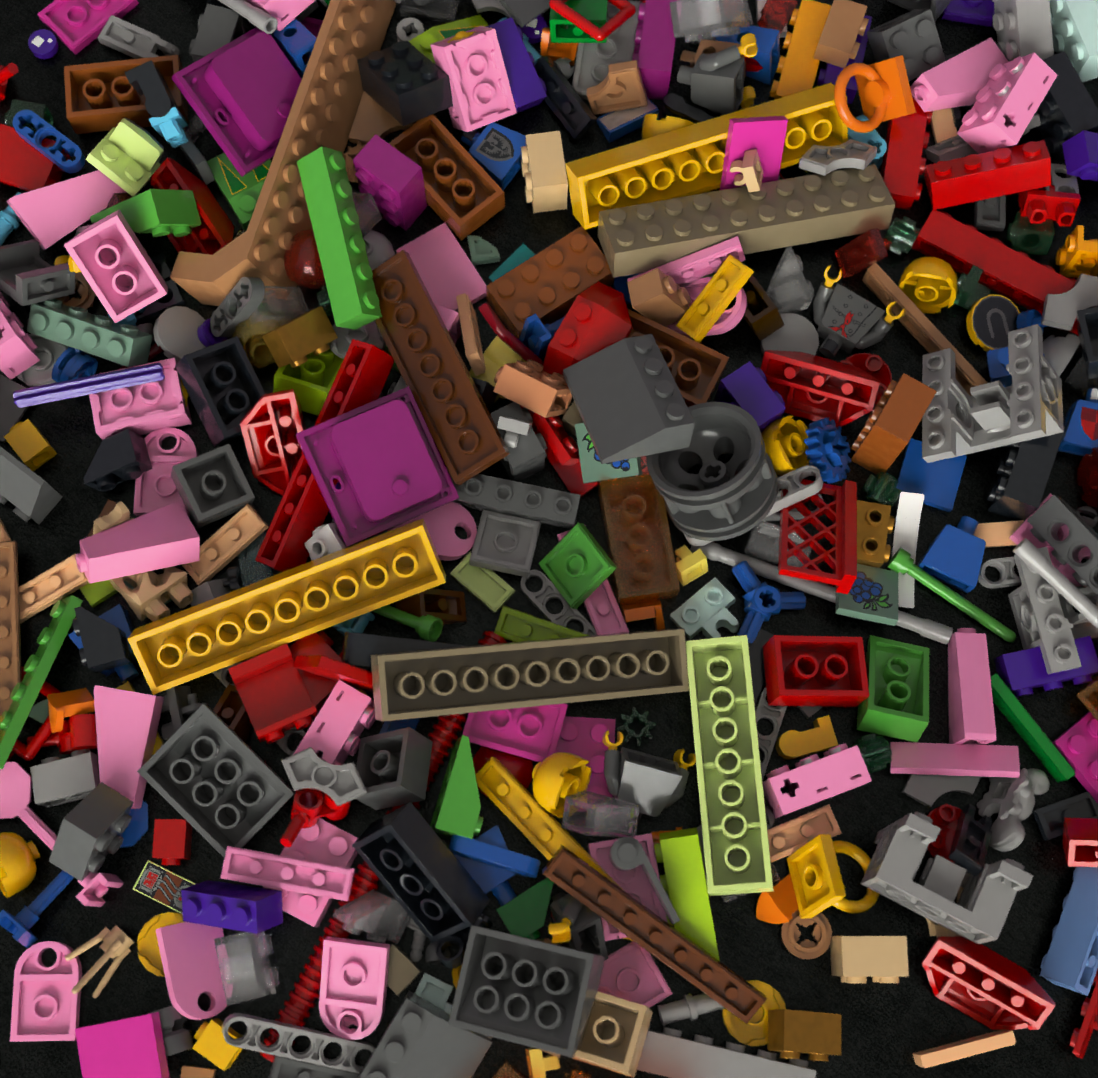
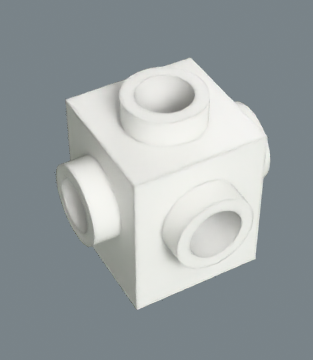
M328 523L317 527L312 532L313 536L304 543L312 561L346 548L335 523Z

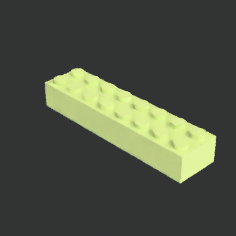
M747 635L685 641L708 894L710 896L772 892L774 887Z

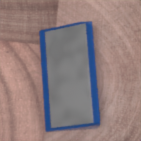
M648 98V106L609 112L598 117L596 122L610 143L642 128L644 115L658 114V120L659 109Z

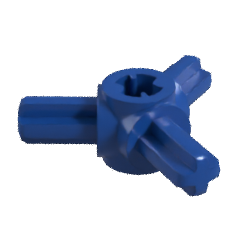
M742 561L732 568L733 574L746 592L743 598L745 599L744 611L747 615L738 632V636L747 635L748 643L752 644L755 641L763 621H769L771 615H778L781 610L805 608L806 596L803 592H780L778 588L769 586L766 581L761 584L747 561Z

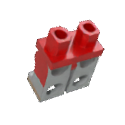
M1051 163V186L1018 192V203L1021 208L1020 217L1028 218L1030 223L1041 224L1046 220L1057 221L1059 226L1070 227L1081 200L1077 177L1066 175V178H1061L1055 173L1067 174L1066 165Z

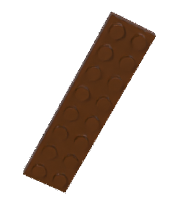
M402 250L372 270L374 286L379 298L382 317L374 321L407 387L409 386L454 483L461 485L509 455L510 452L409 253Z

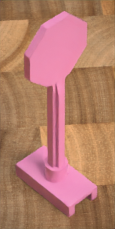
M6 762L3 769L0 770V819H13L18 816L53 850L57 835L29 807L32 796L31 776L18 762ZM90 872L82 881L78 880L84 889L76 898L84 906L102 907L106 902L101 897L108 891V887L120 888L124 882L115 874L101 872L94 874Z

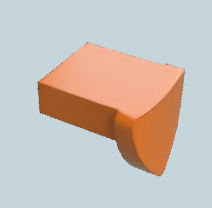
M544 27L541 35L540 55L549 56L552 61L566 57L572 60L569 65L574 66L579 43H551L550 28Z
M652 600L621 606L625 622L653 618L655 630L665 629L661 601Z
M87 688L47 695L52 733L62 731L65 717L95 712L94 699Z
M790 873L773 886L774 891L761 893L756 906V917L758 920L771 924H782L789 922L793 918L792 914L799 908Z

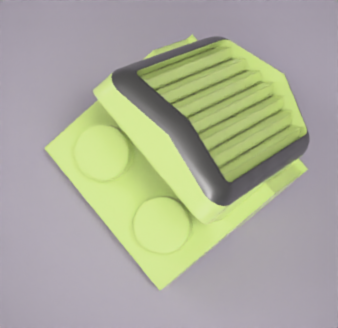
M123 118L116 128L113 127L89 153L86 160L134 197L151 180L150 177L161 165L159 161L164 148L146 129L128 118Z

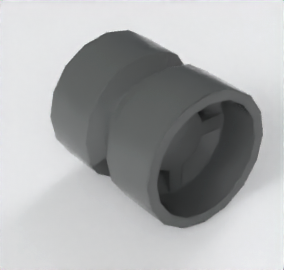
M173 1005L151 1012H159L166 1057L191 1049L194 1046L190 1029L184 1028L187 1018L178 1013Z

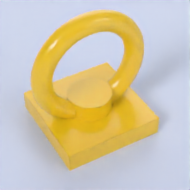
M819 834L786 858L801 919L813 918L831 905L841 911L852 914L865 912L874 906L879 893L867 888L865 896L860 900L854 901L844 898L846 893L836 853H843L855 859L865 873L871 858L861 848L847 841H832L830 834Z

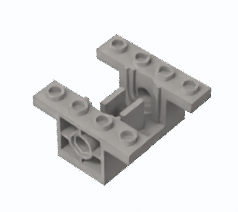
M1038 324L1008 332L1009 364L1006 365V369L1012 376V386L1004 387L998 380L971 387L970 393L972 396H970L956 380L955 353L951 348L923 355L922 383L937 391L922 417V458L927 463L1064 432L1062 380L1043 356V333Z
M1047 547L1037 548L1052 564ZM1015 554L1014 558L1022 585L1011 592L1008 597L1023 650L1040 647L1047 674L1081 667L1074 639L1086 636L1097 638L1098 629L1082 614H1077L1073 610V605ZM1088 585L1086 588L1078 586L1077 588L1098 607V603L1094 599L1096 593Z
M915 812L914 814H907L877 832L873 843L877 844V848L861 881V885L976 944L998 940L1017 891L1028 888L1033 878V875L1024 871L1025 867L1022 864L1011 859L1001 860L990 865L986 863L983 870L974 877L970 873L965 874L967 870L939 855H935L934 860L928 858L918 883H915L913 880L929 843L936 841L941 828L933 825V820L930 817ZM961 886L964 889L961 893L958 903L956 904L954 903V899Z

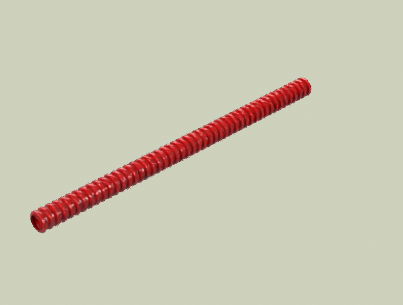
M484 631L482 634L484 636L483 640L479 639L478 641L479 645L507 643L503 637L491 631ZM468 713L438 716L437 720L439 722L433 725V733L429 732L428 737L433 744L426 792L430 791L429 784L435 782L433 777L435 774H439V766L444 765L442 760L444 757H448V749L453 748L452 741L458 739L456 734L458 731H462L461 724L466 723L467 718L465 717ZM420 801L412 803L416 809L420 810ZM403 805L392 807L391 811L386 812V815ZM365 861L362 864H358L357 868H359V871L354 873L349 901H338L340 906L338 909H334V917L329 918V927H324L323 931L325 934L318 939L321 942L319 945L314 946V955H309L310 962L309 964L305 963L303 966L305 971L304 973L300 972V981L294 983L295 990L289 992L290 999L285 1000V1009L279 1011L281 1016L274 1021L305 1026L306 1022L304 1019L310 1016L309 1009L315 1007L314 1000L315 998L319 999L324 939L327 936L349 939V934H354L355 932L353 929L354 925H358L360 922L357 919L359 916L364 915L362 911L364 906H369L368 899L374 896L372 893L373 889H378L379 887L377 882L380 879ZM274 1028L269 1030L270 1037L264 1039L265 1045L270 1046L277 1041L279 1034ZM260 1052L261 1056L273 1062L275 1055Z

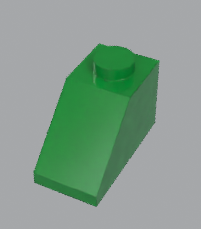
M545 878L497 909L510 934L534 940L541 936L538 929L544 926L553 881Z

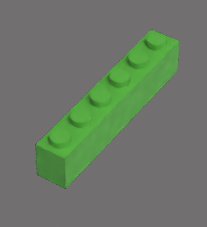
M321 146L299 159L297 165L336 327L357 330L382 317L379 298L374 286L373 273L366 253V244L362 236L359 215L352 196V187L349 183L345 159L342 152Z

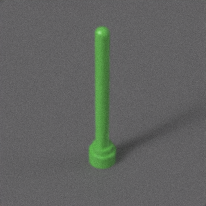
M900 547L889 561L887 567L892 571L900 572L903 575L905 573L909 574L1005 641H1015V632L913 563L914 560L910 558L911 554Z
M390 605L371 611L414 628L419 637L427 641L435 642L442 633V619L432 615L418 617Z

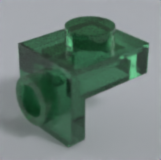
M973 265L967 274L961 273L957 280L958 292L954 301L955 304L970 311L975 301L989 295L991 289L978 283L984 271L983 269Z

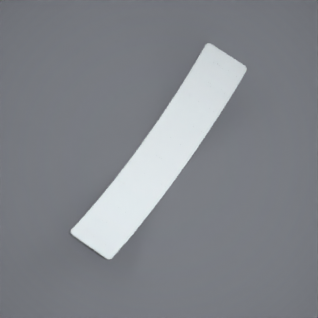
M901 492L896 516L892 557L901 547L911 554L910 558L914 560V564L924 494ZM899 572L898 607L914 608V578L907 573L903 575Z

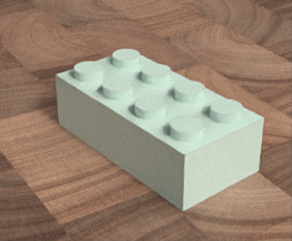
M1049 0L1054 51L1057 53L1065 51L1082 82L1098 78V0Z

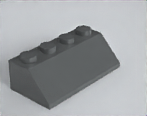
M0 446V502L4 505L9 501L16 506L12 512L25 522H28L31 518L40 524L62 499V496L44 479Z

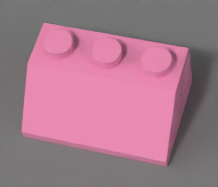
M120 210L92 224L64 244L114 323L165 296L168 292V285Z

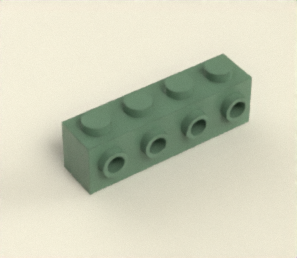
M58 299L31 304L27 332L126 367L148 363L152 334L140 331L138 327L133 325L114 323L112 318L88 313V310L62 304L63 302Z

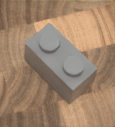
M89 749L74 751L71 753V757L60 759V757L45 758L41 760L40 765L30 767L35 804L47 808L84 799L100 784L98 755L90 752Z

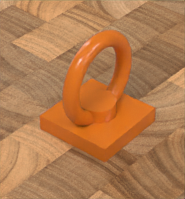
M903 55L870 65L852 63L840 72L834 87V102L839 117L848 128L858 133H867L876 129L883 121L916 113ZM854 75L863 113L869 119L867 121L856 119L847 105L846 87L848 81Z

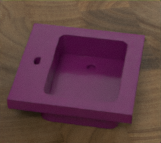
M257 27L176 72L171 78L241 177L274 157L302 80L271 34H267Z
M409 386L295 435L346 548L459 498ZM334 479L338 480L340 489L335 488Z

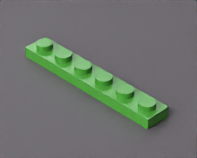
M73 595L58 600L53 606L50 613L53 619L49 627H45L37 639V643L40 644L35 655L32 654L28 658L23 669L26 672L22 683L18 682L12 690L10 699L13 701L8 711L5 710L0 716V770L3 769L67 636L73 619L76 617L74 608L80 607L83 600Z

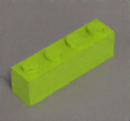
M697 828L659 833L660 843L654 844L657 863L663 862L665 874L660 875V882L666 894H669L670 902L680 921L671 924L666 915L667 923L674 925L675 929L719 960Z

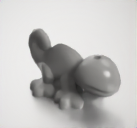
M1023 768L1020 771L1019 778H989L991 782L989 792L984 794L983 799L977 802L976 805L979 809L978 813L982 817L985 815L990 817L994 813H999L990 829L992 834L989 845L995 850L1001 852L1011 851L1017 848L1024 840L1026 833L1021 821L1031 815L1035 805V795H1042L1049 790L1050 782L1048 776L1039 769Z

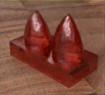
M879 228L868 230L834 251L840 269H842L843 278L852 277L888 256L887 251L891 247L892 242L881 237Z

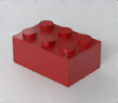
M774 635L763 646L768 706L856 707L869 697L863 637Z

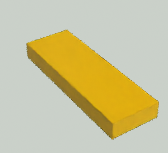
M729 254L676 326L700 343L754 271Z

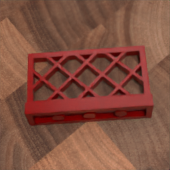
M803 479L801 484L809 485L814 481ZM845 480L843 486L823 483L822 489L815 495L780 511L779 575L836 585L837 593H849L857 577V482ZM781 489V497L788 493V490ZM821 493L833 495L834 501L827 505L818 495ZM811 500L819 510L812 513L803 503ZM795 508L805 517L798 522L789 514V511ZM825 514L833 521V524L826 527L818 517ZM811 523L819 533L811 536L803 526ZM795 531L804 542L796 545L788 535ZM825 537L833 545V548L826 551L817 541ZM810 546L819 556L810 560L802 550ZM795 555L804 565L801 567L787 565V559ZM825 561L833 569V574L822 572L816 565Z

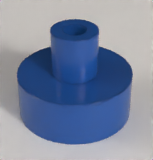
M1036 309L1023 311L1017 317V329L1038 324L1043 333L1044 327L1047 326L1041 325L1042 315Z

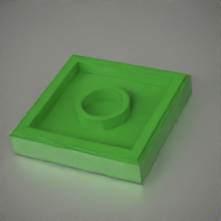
M577 523L539 562L540 567L573 609H577L617 568L583 523Z

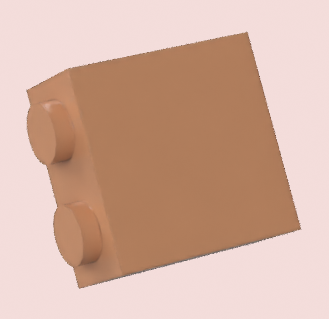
M528 359L527 362L517 360L516 363L504 364V367H500L494 379L496 386L493 392L545 418L565 414L572 399V394L564 376L553 372L551 375L543 371L544 366L533 360Z

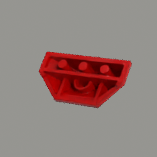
M167 157L150 177L151 186H154V189L193 190L202 224L190 229L191 234L174 237L173 233H170L167 237L178 253L179 251L213 255L233 241L235 226L207 185L175 160Z
M601 282L595 283L578 294L548 345L543 371L551 375L553 372L563 375L564 369L627 338L633 327L624 294Z
M766 350L761 365V370L767 378L766 383L772 391H777L785 402L784 407L786 409L784 413L812 421L828 418L829 421L835 420L836 427H842L874 410L881 381L859 367L804 352Z
M294 389L263 394L240 421L254 478L282 496L302 454V449L295 435L306 430L301 405Z
M938 936L922 960L924 970H926L935 997L992 1030H1017L1023 1028L1039 1030L1056 1006L1053 999L1026 969L986 946L976 944L964 937Z

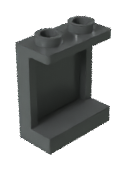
M33 239L0 246V289L21 306L75 294V272H70L68 263L51 266L40 257L39 242Z

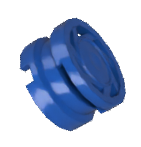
M70 347L60 355L54 364L52 379L55 382H62L95 375L98 362L91 355H85L84 351Z

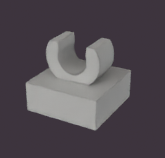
M502 415L499 417L497 428L507 430L504 443L508 447L515 448L517 447L520 434H530L532 422Z

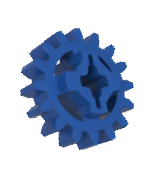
M828 418L810 423V428L805 430L808 438L804 439V443L808 446L805 454L807 459L810 460L809 465L817 467L823 482L827 481L828 484L846 479V473L850 472L847 463L852 462V459L848 456L850 446L846 442L847 437L841 435L842 428L840 426L836 427L835 420L829 421Z

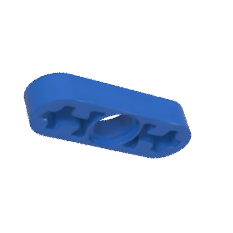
M22 110L14 116L12 123L18 135L63 171L76 173L84 167L85 157L79 146L35 112ZM25 122L28 124L32 123L37 132L34 134L29 127H23V124ZM47 136L56 137V143L51 147L42 146V140ZM64 149L65 153L71 157L75 156L76 159L74 161L69 159L66 161L61 151Z
M452 835L448 849L455 855L530 878L537 877L541 861L535 858L457 835Z

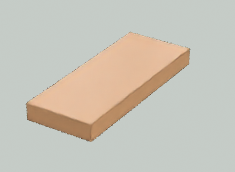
M951 108L933 111L930 123L935 144L957 136Z
M1024 520L979 523L974 536L986 542L985 548L1015 546L1016 544L1009 537Z

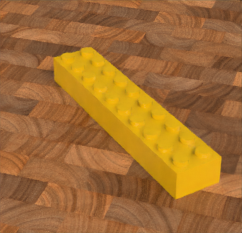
M832 83L821 85L567 162L565 164L573 215L586 230L598 226L599 211L696 195L720 188L729 121L732 118L785 116L788 119L780 169L798 164L800 158L812 145L836 146L848 141V127L843 123L836 110L834 102L835 85Z
M422 518L133 630L127 639L154 695L446 583V574Z

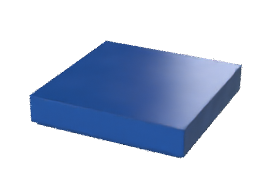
M911 438L905 449L893 495L900 497L901 492L924 494L923 504L951 512L967 455L927 463L922 458V441Z

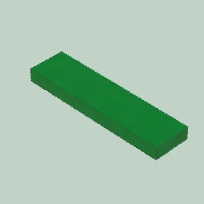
M996 673L990 676L994 704L1056 782L1066 781L1075 775L1074 769L1000 676Z

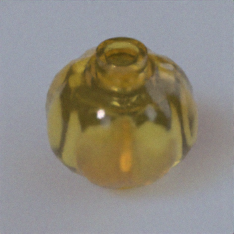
M253 314L247 320L240 322L236 326L231 338L238 336L251 365L254 368L263 369L269 365L276 364L262 335L281 326L279 321L272 317H266L264 314Z

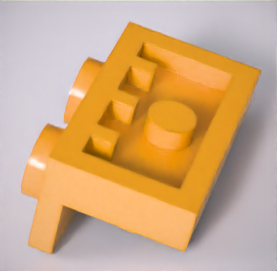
M1077 225L1071 235H1067L1063 247L1057 251L1056 265H1060V274L1072 278H1078L1081 273L1091 276L1098 275V239L1084 240V225Z

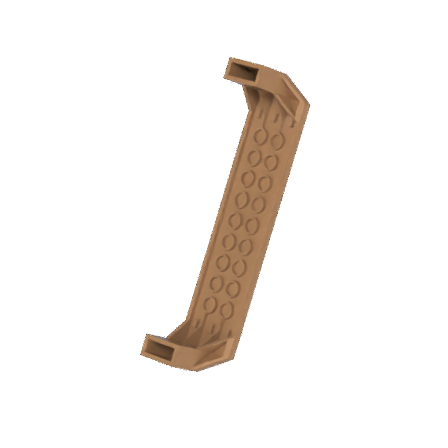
M330 0L247 231L213 255L179 251L170 278L201 304L219 306L242 277H258L263 281L265 295L259 306L292 300L314 238L297 161L321 146L340 151L342 154L344 153L364 92L357 59L367 56L370 52L380 51L396 6L395 1Z

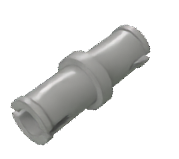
M705 993L695 996L686 994L684 999L664 1005H657L662 1026L688 1018L693 1021L698 1019V1015L724 1009L723 1006Z

